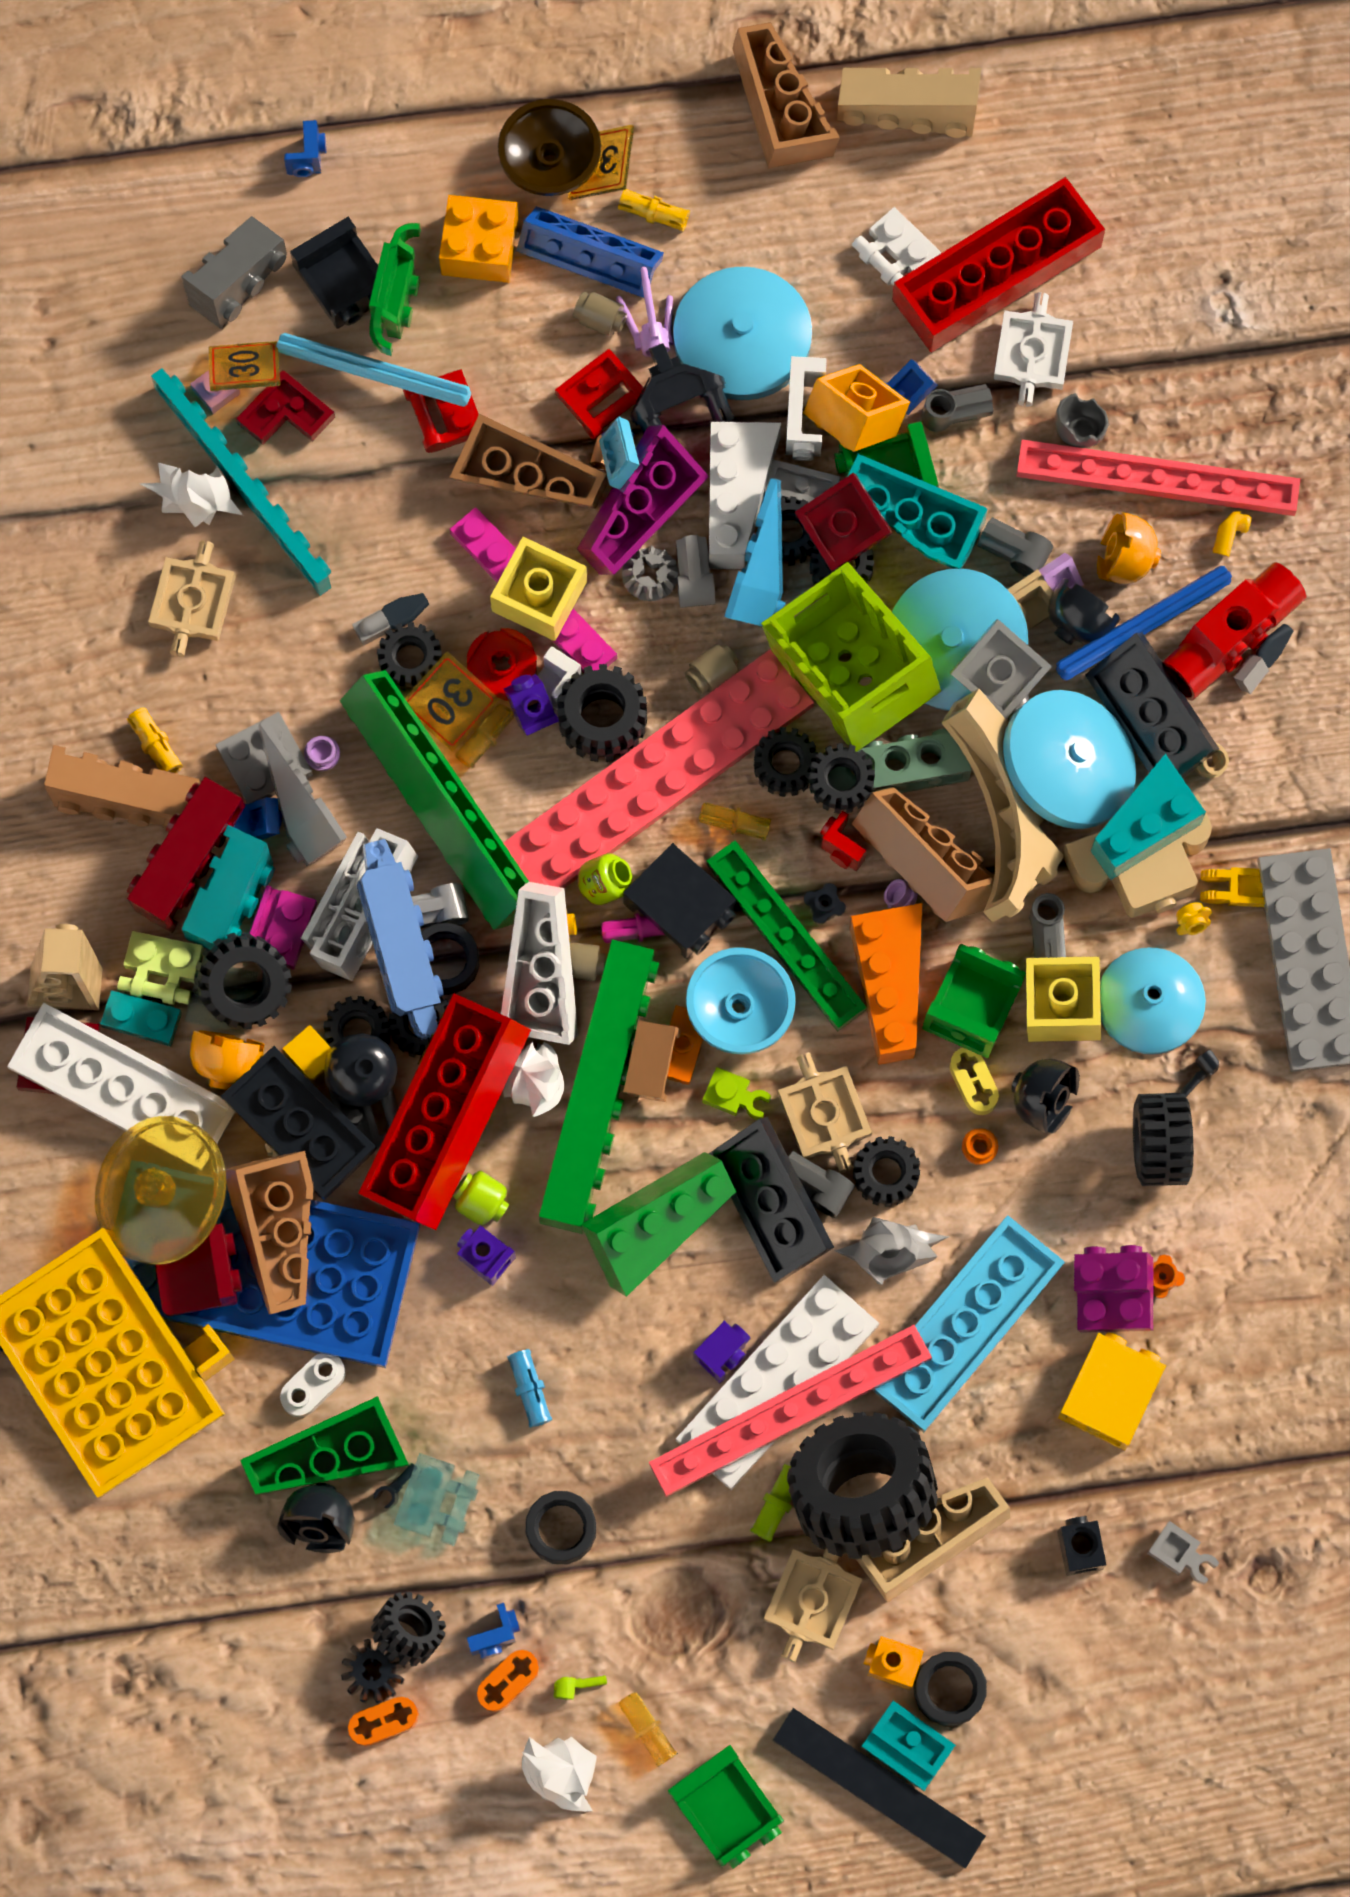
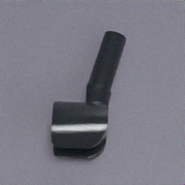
M1208 1050L1195 1060L1201 1070L1179 1091L1180 1093H1184L1187 1097L1201 1081L1218 1071L1219 1060L1213 1051Z
M411 1463L390 1486H381L376 1489L373 1496L374 1500H377L382 1492L388 1490L391 1493L392 1499L384 1508L394 1507L399 1500L398 1492L418 1468Z

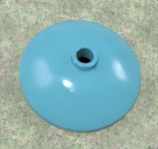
M1151 947L1129 951L1115 959L1101 977V1023L1107 1033L1117 1043L1131 1051L1143 1054H1162L1175 1050L1185 1044L1195 1034L1203 1019L1206 999L1201 979L1186 960L1171 951ZM1150 989L1157 990L1160 998L1156 1000L1149 998L1147 991Z
M729 948L709 956L694 971L686 993L687 1013L695 1031L711 1046L731 1054H752L765 1050L775 1044L789 1028L795 1011V991L785 969L769 955L750 948ZM740 1003L745 1007V1011L737 1013L733 1010L732 1005Z

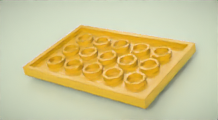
M101 1228L0 1295V1346L97 1498H101L225 1415L105 1228Z

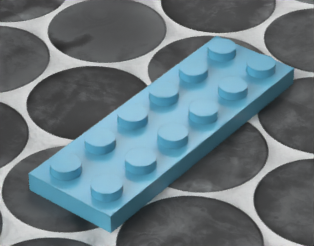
M1007 1215L915 1325L932 1359L877 1387L873 1391L924 1433L1061 1269L1065 1261Z

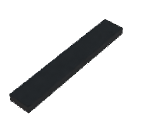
M794 1708L772 1740L964 1869H966L986 1835Z

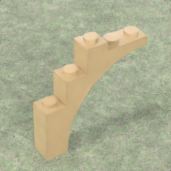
M977 689L956 701L945 716L942 724L957 742L971 765L984 794L991 817L995 840V876L992 892L983 912L993 923L1004 916L1011 918L1020 912L1025 905L1023 902L1025 896L1037 884L1045 885L1058 874L1057 867L1064 855L1039 827L1043 818L1022 800L1012 785L1003 756V741L1008 721L982 691Z

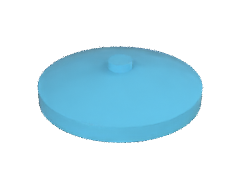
M754 267L726 268L702 278L689 289L681 300L674 319V348L681 364H687L723 376L726 382V388L723 391L727 399H759L774 394L789 384L791 356H809L812 340L811 318L800 294L793 286L776 274Z
M956 568L929 574L909 587L892 610L897 619L931 656L941 692L925 704L939 710L949 711L956 701L972 693L952 676L950 671L996 619L1000 620L1028 645L1026 619L1015 597L1000 582L975 570Z
M1068 690L1047 691L1028 700L1011 717L1006 727L1003 741L1005 767L1010 781L1019 796L1039 816L1066 828H1092L1111 819L1132 794L1136 780V762L1131 743L1116 718L1095 700Z

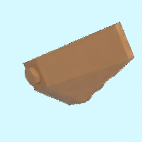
M305 1151L256 1160L223 1169L231 1204L268 1313L274 1314L305 1305L309 1263L307 1259L308 1234H311V1222H309L310 1201L313 1200L314 1190Z

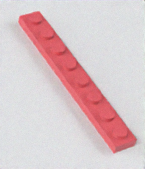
M1021 440L1016 477L1289 516H1295L1300 486V478L1029 440Z
M912 1325L650 1461L649 1465L665 1496L668 1497L932 1359V1356L915 1325Z

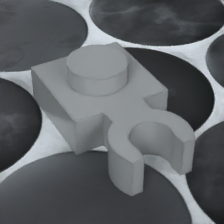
M1170 1521L1147 1553L1178 1575L1184 1567L1188 1568L1191 1577L1197 1583L1203 1585L1209 1579L1199 1572L1200 1564L1207 1563L1213 1568H1216L1219 1564L1218 1560L1212 1555H1199L1195 1552L1201 1542Z

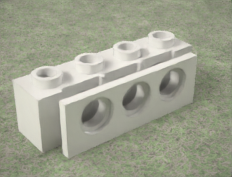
M376 828L370 841L363 833L357 832L301 937L311 950L310 955L322 969L350 981H353L372 945L356 886L361 876L366 872L363 854L364 844L386 839L395 862H402L404 871H411L418 858V855L407 840Z

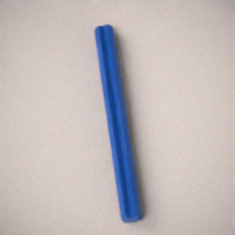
M1218 566L1115 627L1103 637L1088 643L1056 663V672L1063 680L1073 678L1106 658L1135 633L1143 632L1144 635L1229 585L1232 578L1230 571L1225 566Z

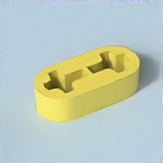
M965 1048L958 1049L951 1058L950 1071L960 1094L971 1112L976 1115L989 1114L998 1103L999 1093L981 1055ZM961 1057H965L967 1061L974 1060L976 1062L972 1067L974 1078H970L966 1069H958ZM978 1083L983 1094L988 1092L991 1094L987 1101L988 1105L983 1106L981 1101H973L976 1096L975 1084Z

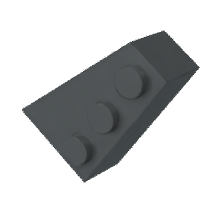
M253 216L224 239L223 244L226 247L214 256L210 252L202 258V262L205 265L193 274L188 270L181 276L189 306L220 329L228 321L232 322L238 317L244 302L250 296H256L262 289L267 276L272 271H278L286 260L287 251L284 239Z

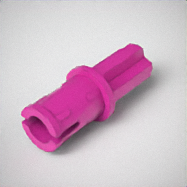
M638 913L634 914V918L606 921L601 924V934L605 943H611L612 940L625 941L632 939L642 942L643 938L665 935L645 916H639Z

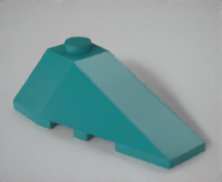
M858 454L848 476L852 473L858 476L887 524L926 558L952 569H961L970 556L984 527L988 508Z

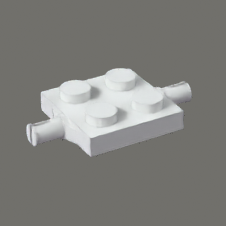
M1041 292L1034 294L1033 311L1019 313L1004 310L994 372V380L1021 385L1018 404L1024 405L1025 394H1027L1026 407L1033 405L1034 388L1063 389L1073 321L1058 319L1046 314L1049 295L1043 294L1042 305H1040Z

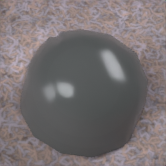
M1074 393L1062 399L1056 410V431L1064 443L1073 447L1090 448L1099 444L1104 439L1109 426L1107 413L1097 404L1095 399L1081 400Z

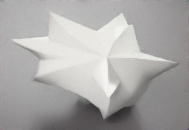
M158 463L161 483H140V485L163 497L162 513H184L194 527H197L203 521L210 525L216 511L243 515L230 499L227 482L218 466L210 475L206 473L198 475L190 470L182 473L180 468Z
M531 1042L521 1051L503 1089L504 1098L512 1097L514 1104L530 1106L533 1117L554 1108L559 1103L564 1092L563 1075L554 1049L544 1042L542 1045L537 1043L535 1050L533 1042Z
M529 1737L524 1752H522V1770L532 1789L540 1794L542 1799L554 1802L562 1809L583 1812L593 1811L584 1795L587 1796L597 1756L586 1750L572 1737L565 1741L557 1737L543 1747Z

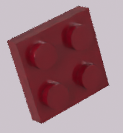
M855 473L850 474L795 511V514L832 572L845 563L851 562L893 534Z

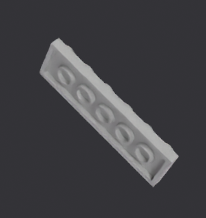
M1331 848L1259 857L1257 863L1265 902L1264 907L1290 1072L1350 1065V966Z

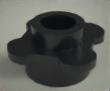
M826 883L822 889L816 892L809 891L804 896V903L810 906L813 921L817 924H824L836 915L841 916L845 913L846 905L839 900L836 894L837 887L832 883ZM822 901H827L828 906H822Z

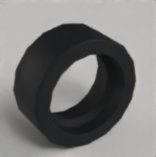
M437 923L424 929L421 932L423 941L429 940L430 945L440 939H450L458 942L463 947L466 953L464 969L456 977L440 980L443 987V995H453L465 990L475 980L480 968L479 951L473 936L463 927L452 923Z
M553 1491L541 1496L531 1506L526 1517L525 1533L531 1549L541 1559L552 1564L567 1565L580 1560L591 1550L596 1539L597 1523L591 1506L581 1496L570 1491ZM555 1506H567L574 1509L580 1515L583 1522V1534L580 1540L573 1547L565 1550H556L547 1546L539 1533V1522L543 1514Z
M942 1652L932 1656L921 1666L914 1681V1697L919 1710L929 1720L942 1726H957L970 1721L981 1710L987 1696V1681L982 1668L971 1657L960 1652ZM945 1666L957 1667L963 1670L969 1676L973 1685L969 1703L957 1711H944L937 1708L928 1694V1683L931 1676L938 1669Z

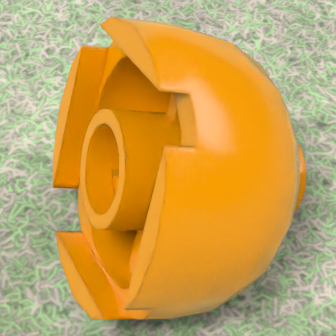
M1125 512L1115 514L1101 540V544L1106 546L1105 559L1099 555L1097 557V574L1103 580L1119 584H1131L1145 577L1151 568L1155 569L1161 557V550L1157 548V537L1153 527L1146 520Z
M194 1030L190 1045V1058L198 1074L210 1079L209 1086L227 1090L231 1087L232 1083H235L244 1073L249 1071L263 1056L265 1044L249 1038L244 1043L243 1039L236 1038V1035Z

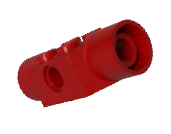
M1273 562L1255 579H1245L1192 627L1178 648L1162 661L1186 699L1190 701L1196 699L1225 671L1228 674L1232 672L1242 662L1243 658L1241 655L1249 648L1253 651L1259 648L1268 637L1266 633L1271 628H1275L1306 600L1307 595L1303 585L1288 568L1280 563Z

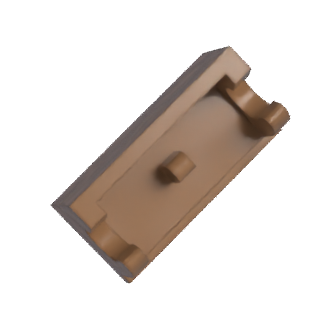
M638 1020L623 1092L636 1098L666 1102L667 1094H665L664 1090L675 1038L680 1036L679 1028Z

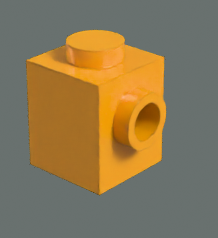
M880 1636L878 1644L870 1642L863 1664L870 1666L867 1676L911 1690L924 1651Z

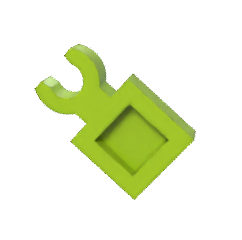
M716 1067L702 1103L734 1116L737 1115L741 1107L746 1109L747 1114L751 1118L758 1120L764 1117V1113L756 1110L753 1107V1103L757 1100L769 1103L771 1095L764 1090L748 1091L750 1080Z

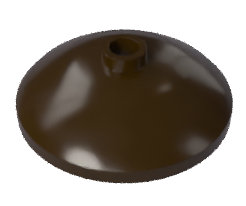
M541 99L523 105L508 117L499 134L498 156L505 174L515 185L535 195L558 196L576 190L590 179L600 160L601 139L597 126L584 110L567 101ZM548 155L556 157L553 161H546L544 158Z

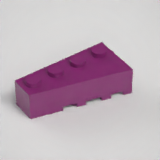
M664 425L648 426L635 448L639 461L638 468L620 490L614 487L611 489L577 547L578 552L599 575H614L709 477Z

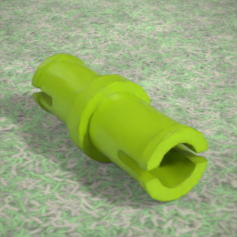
M786 1464L783 1465V1469L770 1494L766 1493L763 1497V1500L766 1502L753 1527L750 1529V1532L769 1542L772 1541V1537L785 1512L789 1513L792 1508L790 1505L792 1499L787 1482V1474L791 1466Z

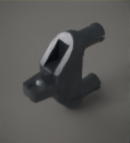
M664 343L649 348L655 366L648 368L651 377H648L630 415L632 422L640 425L643 435L648 426L662 425L659 416L662 415L661 411L696 396L704 397L713 422L730 421L735 418L723 391L726 388L723 376L687 364H681L678 356L670 359Z

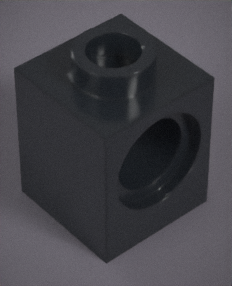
M1087 1516L1065 1520L1066 1526L1060 1527L1057 1533L1066 1576L1103 1570L1107 1564L1098 1520L1088 1522ZM1077 1535L1088 1538L1091 1543L1090 1552L1086 1554L1077 1553L1072 1548V1538Z

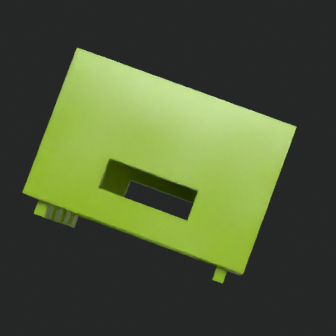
M849 562L842 565L761 623L773 654L790 676L799 681L827 714L840 737L848 746L850 744L856 746L855 751L857 752L941 692L931 656ZM844 653L852 655L851 659L847 662L839 661V657ZM864 677L872 679V682L867 686L859 684L860 680Z

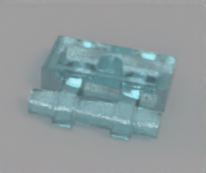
M419 1453L394 1525L429 1538L435 1524L443 1526L445 1530L441 1542L455 1546L459 1533H463L467 1522L464 1521L470 1501H475L478 1490L475 1488L480 1475L466 1470L461 1483L453 1481L451 1478L455 1465ZM446 1492L456 1495L450 1515L440 1512Z

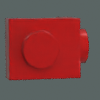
M842 811L837 818L831 816L820 832L823 835L821 848L831 854L830 859L835 864L844 869L850 867L857 872L865 861L866 850L841 834L848 823L849 817L848 813Z

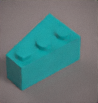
M1164 754L1094 839L1091 852L1110 880L1194 830L1203 821L1206 811L1166 754Z
M227 825L223 834L229 838V841L221 857H213L209 867L214 868L205 887L199 888L182 927V932L187 940L202 945L204 948L207 947L209 950L215 946L213 941L218 938L225 940L227 939V934L235 933L237 936H241L242 930L239 928L245 916L250 918L253 915L259 900L256 896L261 886L266 887L275 872L267 843L230 825Z

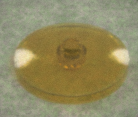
M158 1116L145 1119L130 1127L116 1140L105 1156L98 1173L95 1187V1212L100 1229L105 1228L121 1255L146 1264H167L187 1256L204 1242L220 1216L226 1193V1169L216 1142L200 1126L172 1116Z

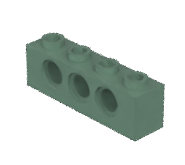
M946 728L936 730L931 736L918 738V735L914 734L902 736L897 739V742L883 744L882 741H872L862 748L866 753V759L870 758L873 763L872 769H875L872 792L894 787L900 793L966 782L970 779L971 766L959 745ZM925 753H933L939 758V761L935 764H927L921 759V756ZM891 759H897L904 764V768L893 771L885 763ZM837 767L829 773L828 782L834 789L845 791L854 786L856 777L849 768Z

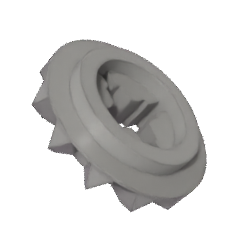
M652 545L648 548L639 549L623 566V583L629 593L644 601L663 599L674 590L677 584L678 568L676 560L665 549H656ZM644 563L652 569H659L656 572L657 584L649 576L640 577L644 574Z

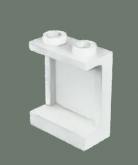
M791 356L785 455H793L792 459L811 461L814 456L821 455L822 435L803 434L801 431L804 387H813L816 378L826 375L827 358Z

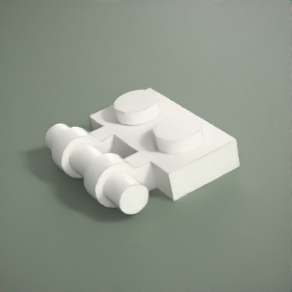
M895 207L870 227L869 235L875 242L869 243L861 235L852 243V246L860 253L859 258L866 265L871 264L882 274L880 278L887 285L892 284L893 286L894 282L902 278L904 273H910L941 254ZM886 250L897 262L890 264L881 254Z

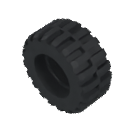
M865 1412L853 1413V1417L844 1418L842 1415L833 1418V1423L827 1426L823 1423L814 1430L815 1435L812 1437L807 1436L799 1445L801 1452L796 1451L790 1461L791 1468L787 1474V1482L801 1528L805 1535L811 1538L812 1543L820 1549L825 1550L827 1548L828 1553L842 1557L843 1554H848L850 1559H862V1555H870L871 1558L881 1557L882 1552L890 1549L892 1552H895L903 1547L902 1543L906 1540L910 1542L920 1534L919 1527L925 1528L932 1518L931 1511H934L938 1500L936 1494L938 1490L937 1481L925 1442L921 1441L917 1431L912 1427L906 1426L904 1421L895 1417L888 1420L887 1415L874 1412L873 1416H866ZM867 1473H881L891 1476L884 1486L871 1494L854 1498L835 1495L840 1486L856 1476Z

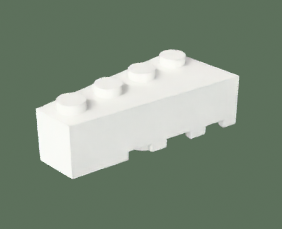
M711 422L709 569H742L745 567V551L755 531L756 519L764 499L765 485L780 441L781 423Z
M528 882L519 889L501 1014L531 1029L528 1037L569 1045L578 1036L564 888Z

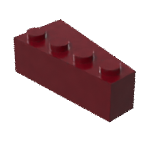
M204 777L200 784L195 782L185 798V801L188 802L181 814L175 813L166 827L168 835L161 845L158 843L154 845L146 859V862L149 863L142 876L137 874L127 888V893L130 894L127 900L134 910L172 934L179 923L173 919L177 910L182 909L184 906L188 907L195 895L193 892L196 885L193 882L196 877L201 879L210 869L209 866L215 856L211 852L213 847L221 848L227 839L223 835L227 825L234 827L245 807L241 797L207 777Z

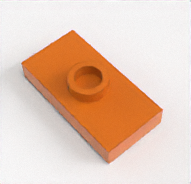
M675 1005L669 1026L679 1028L680 1036L675 1038L667 1079L690 1085L703 1039L693 1028L688 1017L687 1008Z

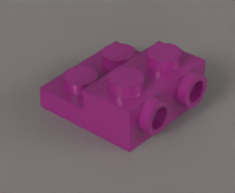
M1125 1245L1120 1247V1253H1106V1248L1090 1246L1084 1248V1254H1074V1291L1077 1293V1330L1080 1333L1153 1331V1257L1148 1252H1142L1141 1246Z

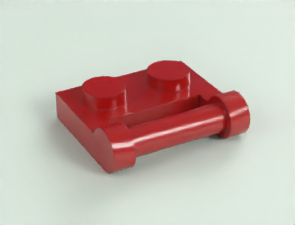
M607 349L557 387L555 395L581 423L586 433L592 439H596L603 433L602 429L636 403L643 386L610 349ZM624 385L628 392L593 418L588 411Z
M462 369L438 377L468 386ZM403 389L404 396L407 401L411 402L424 436L422 443L427 453L437 452L467 441L479 416L472 395L466 406H459L435 399L447 430L446 433L439 434L436 431L424 399L427 396Z

